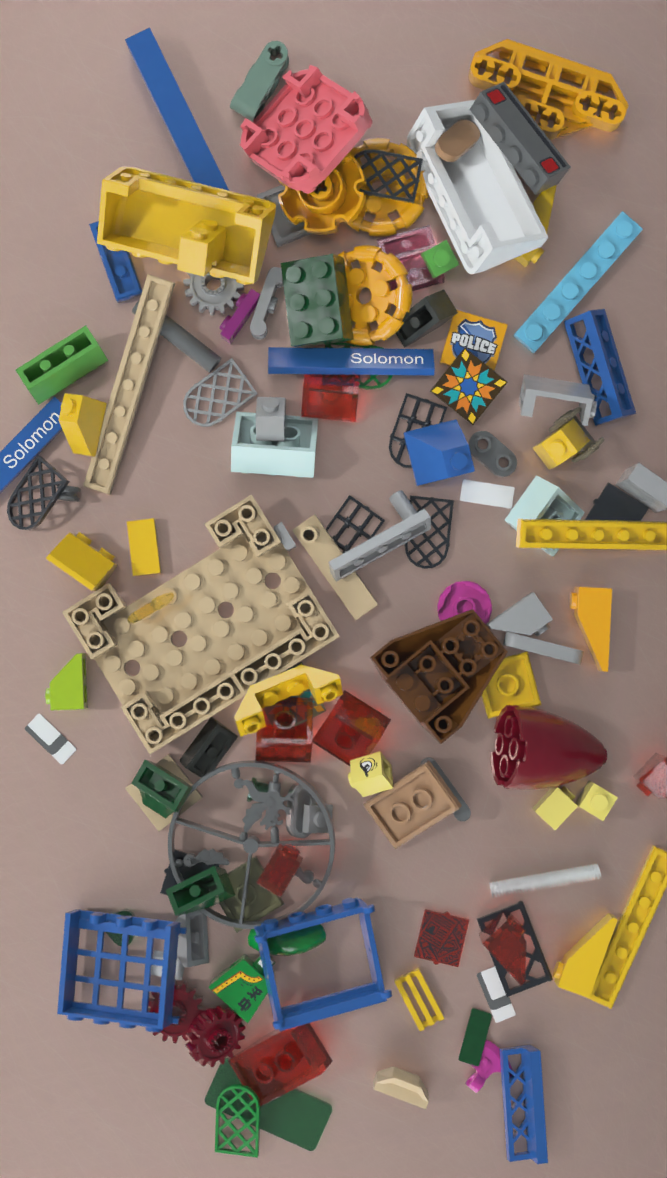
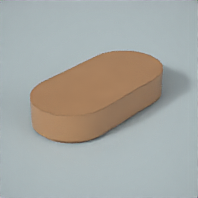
M459 120L439 137L435 144V151L442 160L455 162L476 144L480 137V131L473 122Z

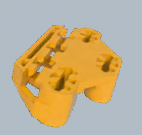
M505 39L475 52L469 69L468 78L470 83L482 90L504 82L506 77L511 78L510 83L506 85L534 121L537 118V114L541 115L538 126L549 140L591 127L606 132L615 131L622 123L629 106L610 73L510 39ZM496 51L499 52L498 56L500 59L509 61L510 56L511 59L510 62L507 63L487 55ZM524 61H526L524 67L545 73L547 69L545 77L522 69ZM480 68L485 69L483 75L478 74ZM497 71L496 79L492 81L493 73ZM559 77H560V79H562V80H565V81H568V82H571V83H574V84H577V85H580V86H581V84H582V81H584L583 86H582V89L577 88V87H574V86H571V85H568V84H565V83H562V82H559V81H558V80H559ZM611 90L614 92L616 99L595 93V91L606 94ZM583 103L588 104L587 111L583 110ZM598 106L602 107L599 116H595ZM609 112L614 113V120L609 119ZM549 120L554 121L553 128L548 127Z

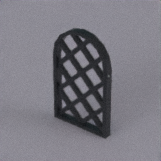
M364 150L354 156L356 160L362 155L367 159L368 162L361 166L362 170L371 165L375 171V174L366 178V184L371 192L360 189L359 192L368 196H377L414 204L420 181L422 158L380 150ZM374 153L378 155L370 159L367 154ZM385 156L396 157L397 159L389 163ZM382 157L386 166L378 171L373 162ZM404 159L416 162L408 167ZM401 161L406 169L396 174L392 166ZM419 165L417 176L415 177L411 169ZM390 169L394 177L385 182L381 173ZM408 172L413 181L404 186L400 177ZM378 176L383 185L374 190L369 182ZM397 180L402 188L393 194L388 185ZM415 184L413 196H411L407 189ZM386 188L390 195L381 194L378 192ZM404 191L409 199L396 196Z
M37 456L8 501V518L13 526L21 530L37 528L70 482L42 456ZM42 463L46 465L49 469L43 470ZM38 466L39 471L34 472V470ZM50 473L51 483L44 484L43 474ZM55 474H56L62 481H57V482H55ZM39 475L40 485L32 486V476ZM28 481V487L23 488ZM56 485H61L56 492ZM45 487L52 488V496L45 497ZM40 489L39 499H33V490ZM21 492H29L28 501H22ZM49 500H50V502L48 503V505H47L46 508H45V501H49ZM41 502V512L34 513V503ZM29 504L30 514L23 515L22 505ZM18 506L19 516H13V507ZM35 516H40L35 522ZM24 518H30V526L24 527Z
M410 495L409 501L411 504L413 501L417 506V512L423 510L431 503L437 512L431 516V525L435 531L429 536L423 533L422 535L425 539L418 545L413 539L410 540L414 548L409 552L408 542L405 543V553L409 561L415 566L423 569L434 568L443 562L450 547L449 540L454 500ZM415 499L428 500V502L421 507ZM434 501L446 502L447 504L440 509ZM450 506L448 519L442 511ZM440 514L446 522L438 528L432 519ZM448 525L446 538L440 530ZM438 533L444 541L436 547L430 538ZM425 542H428L433 548L427 555L419 548ZM446 544L444 555H442L438 549ZM415 550L423 557L417 563L410 556ZM436 552L441 560L433 565L428 557ZM423 561H426L429 564V566H423L420 564Z

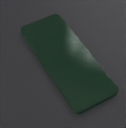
M225 1058L223 1065L220 1063L205 1096L206 1105L216 1109L218 1096L224 1088L231 1084L248 1086L256 1093L260 1101V1129L308 1151L316 1149L332 1113L331 1104L229 1058ZM231 1089L224 1093L229 1101L236 1096ZM247 1092L242 1095L248 1103L253 1100L252 1096ZM222 1098L220 1102V1108H222L226 1104ZM239 1099L232 1103L238 1111L245 1106ZM254 1103L251 1105V1107L256 1112V1103ZM229 1106L223 1111L230 1116L235 1115ZM248 1109L241 1114L247 1122L254 1117ZM255 1120L253 1123H251L250 1125H253V1126L256 1127V1120Z

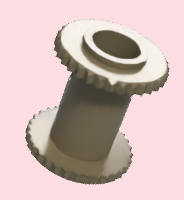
M580 407L566 412L549 428V432L552 433L574 418L588 436L590 441L577 452V455L572 459L573 463L587 458L604 442L603 437L595 441L576 417V414L581 411Z

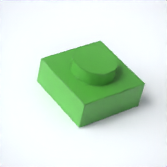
M447 240L421 253L433 278L459 265Z

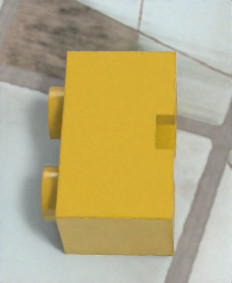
M206 219L198 222L180 239L177 270L205 276L212 270V265L216 266L223 259L227 227L218 225L214 220Z

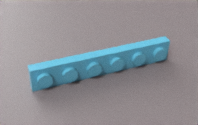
M622 211L513 336L534 354L639 235L643 228Z

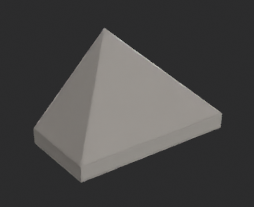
M199 910L178 916L175 922H181L180 926L187 928L186 934H179L177 956L187 968L209 963L207 916Z

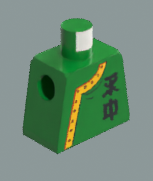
M244 954L210 981L208 988L246 1023L251 1020L267 995L268 990L261 957L259 956L253 962ZM270 956V958H271V963H272V966H273L276 962H275V960Z

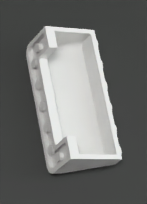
M475 100L424 107L407 137V146L417 154V158L423 159L421 171L425 170L423 177L426 189L465 270L469 274L486 271L541 247L548 239L546 230L513 165L469 110ZM459 120L473 122L480 131V137L476 144L455 162L442 160L435 151V144L439 137Z

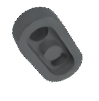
M478 431L472 435L468 442L470 453L489 471L498 477H507L515 471L517 467L516 456L496 437L487 431ZM485 440L488 444V447L486 449H480L478 447V441ZM500 458L508 460L507 467L503 468L499 465L498 461Z

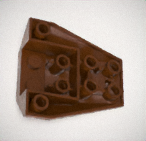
M471 609L392 639L372 655L370 659L385 683L416 721L437 742L442 744L464 725L508 651L477 613Z

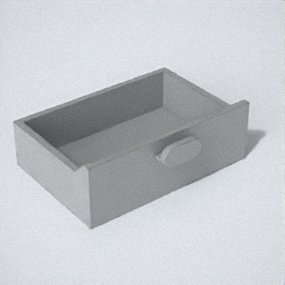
M640 463L627 468L615 484L655 513L667 509V482Z

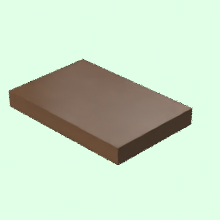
M430 760L393 783L392 789L378 793L363 804L395 849L457 811L462 806Z

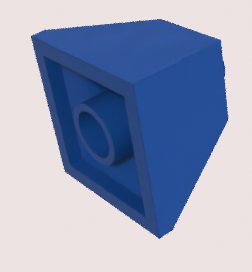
M457 419L403 433L416 486L475 472L468 442Z

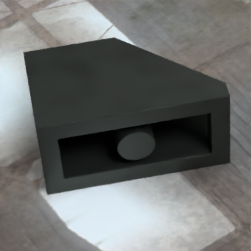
M443 289L426 296L414 305L410 312H406L403 319L404 324L396 332L404 348L437 329L458 313L445 290Z

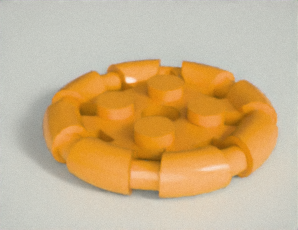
M387 138L364 140L362 145L356 148L353 147L349 152L355 156L364 150H380L417 158V154L408 146L402 143L400 145L392 143ZM369 153L368 155L372 159L378 154ZM364 155L360 156V157L357 159V161H358V163H359L360 166L363 165L362 162H361V160H360V158L363 157ZM382 157L373 162L378 171L386 166ZM404 159L408 167L416 162ZM401 161L392 166L396 174L406 169ZM371 165L363 169L366 178L375 174ZM418 165L411 169L415 177L417 176ZM390 169L381 173L385 182L394 177ZM425 170L420 172V181L414 204L364 194L366 197L364 207L355 221L348 226L358 232L360 230L370 233L369 236L375 237L391 236L397 234L396 231L404 227L405 229L409 228L425 209L423 207L424 200L428 199L429 196L423 177ZM405 175L400 177L404 186L413 181L412 177L407 180ZM377 176L369 183L371 184V186H373V184L379 182L380 179ZM397 180L388 185L393 194L402 188ZM367 184L360 188L371 192ZM415 184L407 189L411 195H413ZM403 191L396 197L405 198L406 193ZM366 212L376 215L374 222L364 220ZM397 212L399 218L391 221L388 215Z
M361 245L354 247V250L350 252L343 251L339 253L338 256L344 257L351 320L357 322L352 329L354 340L347 341V343L369 346L374 345L375 341L387 340L402 327L406 312H410L412 284L408 283L406 268L392 253L386 254L382 251V248L377 246ZM358 260L361 268L353 269L351 263ZM377 262L383 264L381 272L374 270ZM396 280L398 288L391 291L389 282ZM368 288L372 296L368 303L363 304L359 299V294L363 289ZM392 304L397 306L393 316L388 314ZM377 321L378 329L372 331L370 323Z

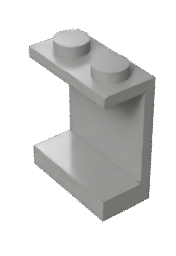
M524 374L519 397L522 416L532 417L536 396L580 402L579 407L581 411L579 415L584 426H588L589 417L594 418L597 401H594L595 395L591 393L588 384Z

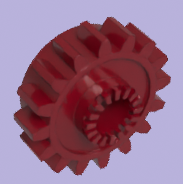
M175 979L173 1006L181 1009L182 1014L177 1016L179 1017V1024H171L162 1029L161 1032H153L154 1036L162 1033L163 1042L167 1040L168 1036L172 1037L173 1043H177L179 1036H182L185 1041L188 1040L186 1034L189 1031L190 1024L200 1013L206 1010V1007L199 1006L203 1001V996L197 997L195 995L196 987L189 989L186 981L182 985H177ZM151 992L155 999L149 998V1007L151 1008H148V1012L159 1013L160 993Z
M220 1005L216 1008H208L200 1013L190 1024L189 1031L186 1034L189 1042L185 1046L190 1051L191 1057L196 1062L198 1061L201 1066H205L208 1063L210 1067H214L216 1061L223 1065L227 1056L233 1058L234 1054L232 1051L234 1049H241L238 1042L245 1039L242 1031L246 1027L241 1022L242 1018L236 1012H233L230 1007L223 1009Z

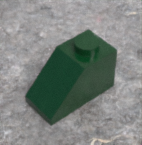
M213 866L166 889L175 916L212 907L236 895L226 869Z

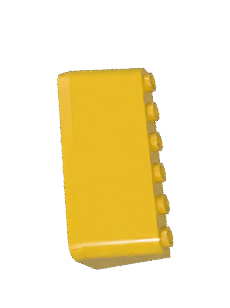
M120 167L102 179L97 244L104 245L112 251L124 250L132 252L133 256L139 258H155L162 264H178L181 237L198 222L206 219L214 220L218 225L227 227L223 259L216 266L212 265V270L209 271L210 275L217 278L236 279V282L244 285L254 284L259 279L275 218L276 204L268 200L140 168Z

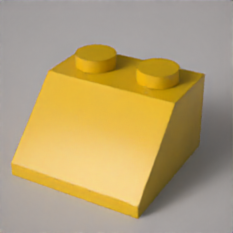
M69 532L48 554L46 559L91 591H97L105 585L117 568L118 564L113 561L115 556L102 547L99 551L90 545L92 540L81 532H78L77 535Z

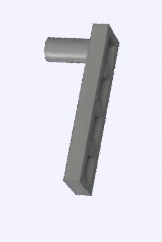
M402 490L395 492L389 500L403 521L329 561L330 573L335 581H339L430 530L431 517L426 509L417 512Z

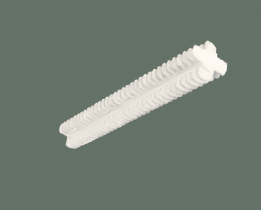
M591 864L590 866L584 865V867L557 870V872H544L543 874L540 873V875H527L526 877L523 876V878L516 877L513 880L511 878L509 880L506 879V881L499 880L496 883L493 881L492 883L489 882L492 898H494V895L497 897V894L500 897L501 893L502 896H504V893L507 896V892L509 895H511V892L514 894V891L517 894L518 890L519 893H521V890L524 893V889L526 892H528V889L531 891V888L534 891L535 887L536 890H538V887L541 890V886L543 889H545V886L548 888V885L551 888L552 884L553 887H555V884L558 887V883L560 886H562V883L565 885V882L568 885L569 881L570 884H572V881L575 884V880L577 883H579V880L582 882V879L585 882L586 878L587 881H589V878L592 881V877L594 880H596L595 877L599 879L601 873L598 864Z

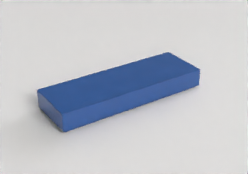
M99 221L89 224L117 303L141 295L142 288L129 252L124 250L112 251L104 245L97 244Z

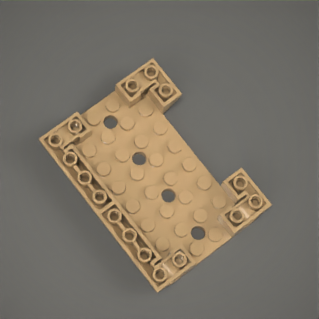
M252 495L205 523L206 528L220 548L219 550L127 606L111 583H108L62 612L90 659H95L123 705L121 709L149 754H152L245 696L251 685L284 672L340 637ZM270 573H276L281 578V584L276 589H270L265 584V578ZM223 602H230L234 606V613L229 618H224L219 614L218 609ZM176 631H183L187 635V642L182 647H177L172 642V636ZM130 660H136L140 664V672L136 676L129 675L125 670L126 663Z

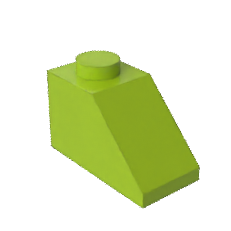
M86 653L76 654L51 680L50 688H46L45 691L46 704H50V710L88 708Z

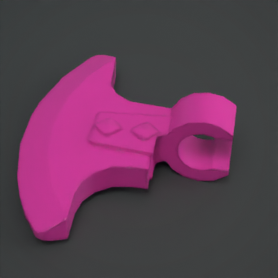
M487 1039L479 1066L472 1065L476 1072L465 1083L475 1093L483 1087L485 1080L492 1073H501L500 1049ZM508 1061L509 1068L513 1070L510 1062Z

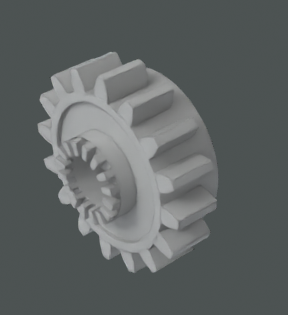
M186 272L190 279L183 280L184 285L190 287L184 291L186 297L193 296L190 304L192 306L199 304V312L201 313L208 309L211 316H214L216 310H220L222 315L225 314V308L228 306L234 309L233 301L235 299L238 300L241 296L238 290H244V284L236 282V279L213 277L209 272L205 276ZM217 279L221 281V286L217 290H209L207 284L210 280Z

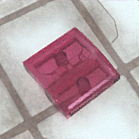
M430 225L377 239L378 247L382 248L384 253H392L402 262L408 272L407 280L409 284H412V291L445 282L444 274L436 278L432 277L421 256V253L436 246ZM396 280L389 282L391 291L398 288Z

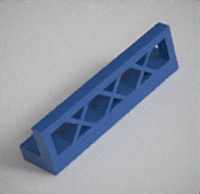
M605 309L590 310L565 320L564 324L582 384H588L591 393L596 395L594 396V401H597V406L593 418L595 426L636 414ZM584 321L586 327L584 338L577 335L574 324ZM586 347L593 350L594 359L591 365L585 362L583 356ZM594 373L600 376L602 380L599 391L592 386L591 380ZM602 400L609 403L612 413L603 418L599 409Z
M532 1045L500 1048L507 1160L513 1162L531 1159L536 1164L548 1163L541 1051ZM521 1054V1064L514 1072L509 1068L508 1055ZM518 1079L523 1084V1092L516 1100L511 1096L510 1088ZM518 1107L525 1111V1119L519 1127L512 1123V1115ZM522 1135L527 1139V1151L514 1153V1143Z

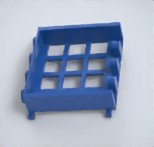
M80 909L65 913L57 1014L67 1015V1019L72 1021H81L84 1018L93 1019V1023L100 1025L115 1022L119 1023V1027L122 1028L143 1026L149 1032H161L162 1029L171 1024H179V1017L172 1016L179 934H186L187 928L181 927V922ZM80 929L98 931L96 951L79 949ZM104 932L122 934L121 954L103 952ZM129 935L147 937L146 957L128 955ZM154 938L164 939L163 960L152 958ZM78 955L96 957L94 977L76 975ZM102 958L120 960L119 981L101 978ZM127 962L145 964L144 984L125 981ZM152 965L162 966L161 986L150 985ZM76 981L93 984L92 1004L74 1001ZM100 985L118 987L117 1007L99 1005ZM125 988L143 990L141 1010L123 1008ZM150 992L160 993L159 1013L148 1012Z

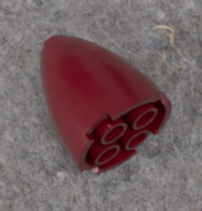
M506 705L496 720L493 731L498 733L495 741L496 752H491V768L496 784L506 789H543L568 784L594 773L607 761V750L595 736L581 726L553 713L531 707Z

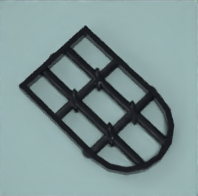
M406 393L393 432L390 434L389 452L396 464L403 468L412 469L411 463L410 465H404L400 462L406 445L404 437L402 439L394 436L400 418L407 420V432L411 431L413 423L422 425L421 428L431 426L430 419L435 407L443 409L439 422L442 423L447 407ZM407 397L416 400L411 417L402 414ZM420 402L431 405L425 422L416 419ZM392 440L400 442L399 445H401L396 458L391 448Z
M349 495L326 527V530H329L336 518L344 522L337 535L332 537L344 554L350 550L359 536L363 535L368 540L374 537L385 520L370 510L368 506H364ZM351 499L358 505L351 515L345 518L340 513ZM362 507L370 514L363 524L357 527L351 521ZM375 516L381 522L370 536L363 530L372 517ZM350 526L357 532L349 544L344 546L338 542V539L345 529Z

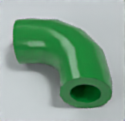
M318 924L267 938L269 954L291 956L305 953L324 943L326 933L323 926ZM251 929L248 935V944L251 948L259 951L258 943L255 942L254 937L256 936L255 929Z

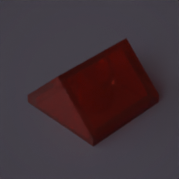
M305 374L301 417L356 422L360 375Z

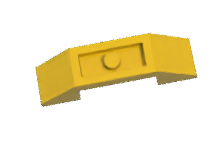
M300 665L251 685L234 716L240 737L255 733L259 729L266 727L262 708L273 706L277 702L291 696H297L303 691L310 689L318 705L343 695L339 675Z

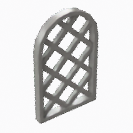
M231 358L190 388L183 400V410L193 424L209 427L223 421L224 418L258 393ZM229 365L228 373L219 372ZM233 365L240 375L231 374ZM217 375L227 377L226 387L216 385ZM214 376L212 385L204 383L209 378ZM231 378L241 379L239 389L229 387ZM244 380L252 391L243 390ZM198 387L197 396L190 395ZM202 387L212 388L210 398L200 397ZM215 389L225 390L224 400L214 399ZM229 391L239 392L237 402L227 401ZM242 393L251 394L241 402ZM188 398L196 399L195 409L187 408L186 402ZM200 400L210 401L208 411L198 410ZM213 402L223 404L222 414L212 412ZM226 404L235 406L225 413ZM188 412L194 413L193 419L189 416ZM198 413L207 415L206 423L196 422ZM211 416L220 417L217 420L210 423Z

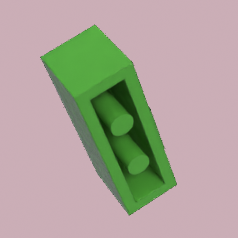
M85 325L17 368L16 372L39 405L101 366L108 359Z

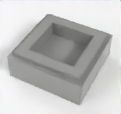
M282 522L274 526L273 530L287 551L297 547Z

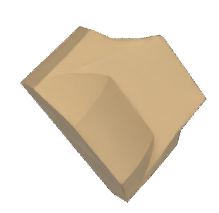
M394 1066L376 1073L373 1081L374 1090L420 1108H427L429 1094L420 1076Z

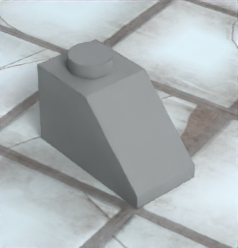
M257 397L256 441H284L286 398Z
M531 592L486 625L489 629L524 635H532L534 633L536 636H539L550 628L548 623L553 618L536 594Z

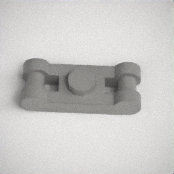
M272 267L269 270L250 324L252 336L257 340H262L267 336L268 331L265 322L268 314L274 313L278 298L274 296L277 288L283 286L282 270L280 267Z

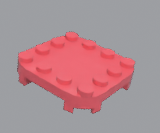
M309 65L307 70H301L294 74L290 70L282 76L286 82L285 86L253 122L245 118L240 128L243 132L241 143L239 144L253 163L289 188L297 191L302 190L304 193L313 192L317 185L327 178L372 125L369 111L355 91L353 93L349 92L324 76L318 67Z

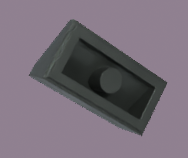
M211 717L180 758V762L186 769L202 778L216 768L238 736Z

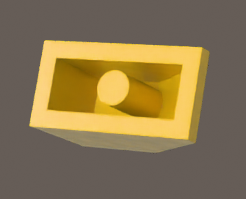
M64 393L59 423L74 454L95 457L107 403L83 395Z
M573 418L535 445L533 449L550 470L576 454L590 439Z

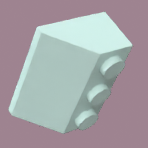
M236 412L231 445V472L314 478L318 417L286 415L284 441H256V413Z

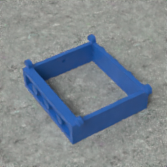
M350 897L342 900V904L334 906L330 904L320 905L315 908V911L308 913L303 911L289 914L286 919H268L261 923L260 926L254 927L256 933L254 937L259 947L274 1022H272L274 1029L283 1031L387 1001V998L392 997L391 989L385 990L370 918V913L375 912L374 904L367 905L361 898ZM359 914L372 982L281 1008L267 938Z

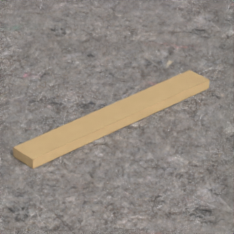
M147 274L103 419L96 456L91 458L84 487L109 495L112 493L175 287L174 282Z

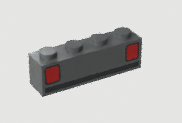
M502 82L480 92L469 110L534 194L537 195L557 185L571 167L506 83Z

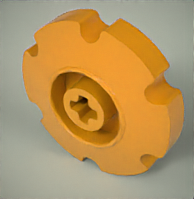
M350 153L343 158L327 178L317 185L316 189L311 193L294 190L279 181L285 187L284 192L278 194L283 212L294 225L304 222V229L310 234L328 235L338 232V224L340 222H346L350 225L359 216L366 201L364 193L359 192L360 188L366 185V178L358 161ZM325 186L327 187V190H326L325 192H324V191H320V192L317 191L319 187H321V188H324Z

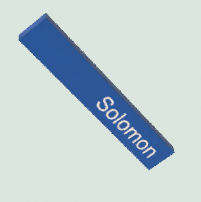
M268 347V374L434 376L435 371L433 349Z
M55 396L0 452V493L63 430L59 423L62 403Z

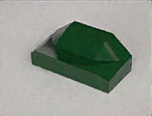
M144 760L131 783L140 790L142 803L165 819L173 812L180 810L193 789L181 778L149 760Z

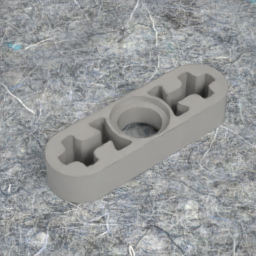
M506 632L503 645L579 665H581L584 651L511 632Z

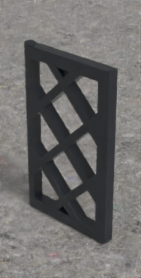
M523 901L477 918L507 997L553 980ZM520 909L524 919L522 927L507 921L511 912ZM495 920L501 923L495 937L488 934L485 922ZM505 925L520 931L514 946L499 940ZM524 933L531 937L535 949L532 954L518 948ZM497 944L511 950L506 964L500 963L495 952ZM516 952L530 958L524 973L510 967ZM534 961L541 963L545 973L544 976L534 978L529 975ZM508 971L522 977L519 985L509 989L505 978Z

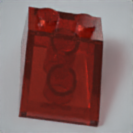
M310 1023L283 1031L275 1029L228 1060L242 1085L248 1086L256 1093L260 1101V1107L320 1076L333 1062Z

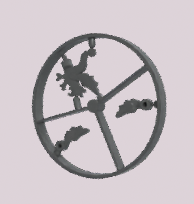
M248 760L229 763L210 771L192 786L193 789L190 792L191 794L201 783L210 777L231 769L232 776L236 779L234 786L240 789L246 785L251 798L254 801L260 802L252 804L251 808L246 809V816L242 819L245 823L244 832H241L240 836L237 837L179 818L181 807L178 812H174L170 823L168 857L177 884L184 881L179 867H182L183 864L191 867L200 862H204L207 865H229L230 863L223 856V852H216L213 848L210 850L204 849L197 856L193 853H188L183 860H176L174 838L177 823L242 844L244 850L248 853L240 920L224 916L209 907L199 911L209 918L231 927L255 929L254 927L260 926L265 920L244 921L252 854L259 847L330 845L328 868L322 881L319 879L313 880L314 873L311 870L303 872L297 862H291L289 859L286 861L278 860L276 865L268 868L270 872L281 873L288 877L295 875L305 884H310L313 881L312 884L317 888L301 906L290 913L274 918L278 920L286 919L291 913L306 910L323 890L333 866L335 832L330 813L324 801L304 778L292 770L275 763ZM239 767H261L274 770L275 774L273 775V781L269 782L268 792L258 791L252 781L239 778ZM281 773L298 782L315 799L325 817L330 839L279 841V829L275 825L283 824L284 820L279 821L277 819L280 817L278 811L283 809L286 815H289L291 807L285 806L283 802L294 801L291 798L292 793H288L285 797L280 795L281 782H278ZM266 810V815L260 822V826L265 824V830L273 826L270 830L271 841H260L254 835L248 837L247 832L262 817V812Z

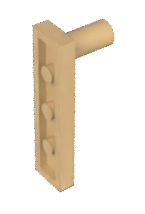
M316 514L292 530L355 620L378 605V602L356 571L337 582L330 573L329 561L343 553Z

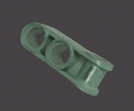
M271 41L265 46L256 63L249 70L244 83L237 90L231 101L230 108L252 122L264 109L265 103L274 93L280 78L288 67V50L282 42ZM278 53L281 54V59L276 58L272 61L271 55L276 57Z

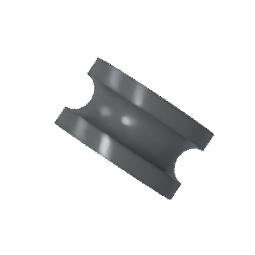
M66 486L58 500L79 502L80 498L77 497V493L81 491V488Z

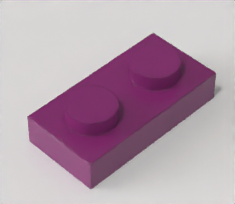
M252 288L248 294L242 293L235 304L237 310L232 317L227 315L220 326L222 330L220 335L223 340L232 344L256 309L261 294Z

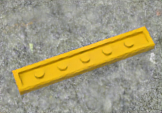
M518 519L516 547L667 550V521Z
M654 845L652 846L612 934L590 998H588L612 1009L666 890L667 851Z

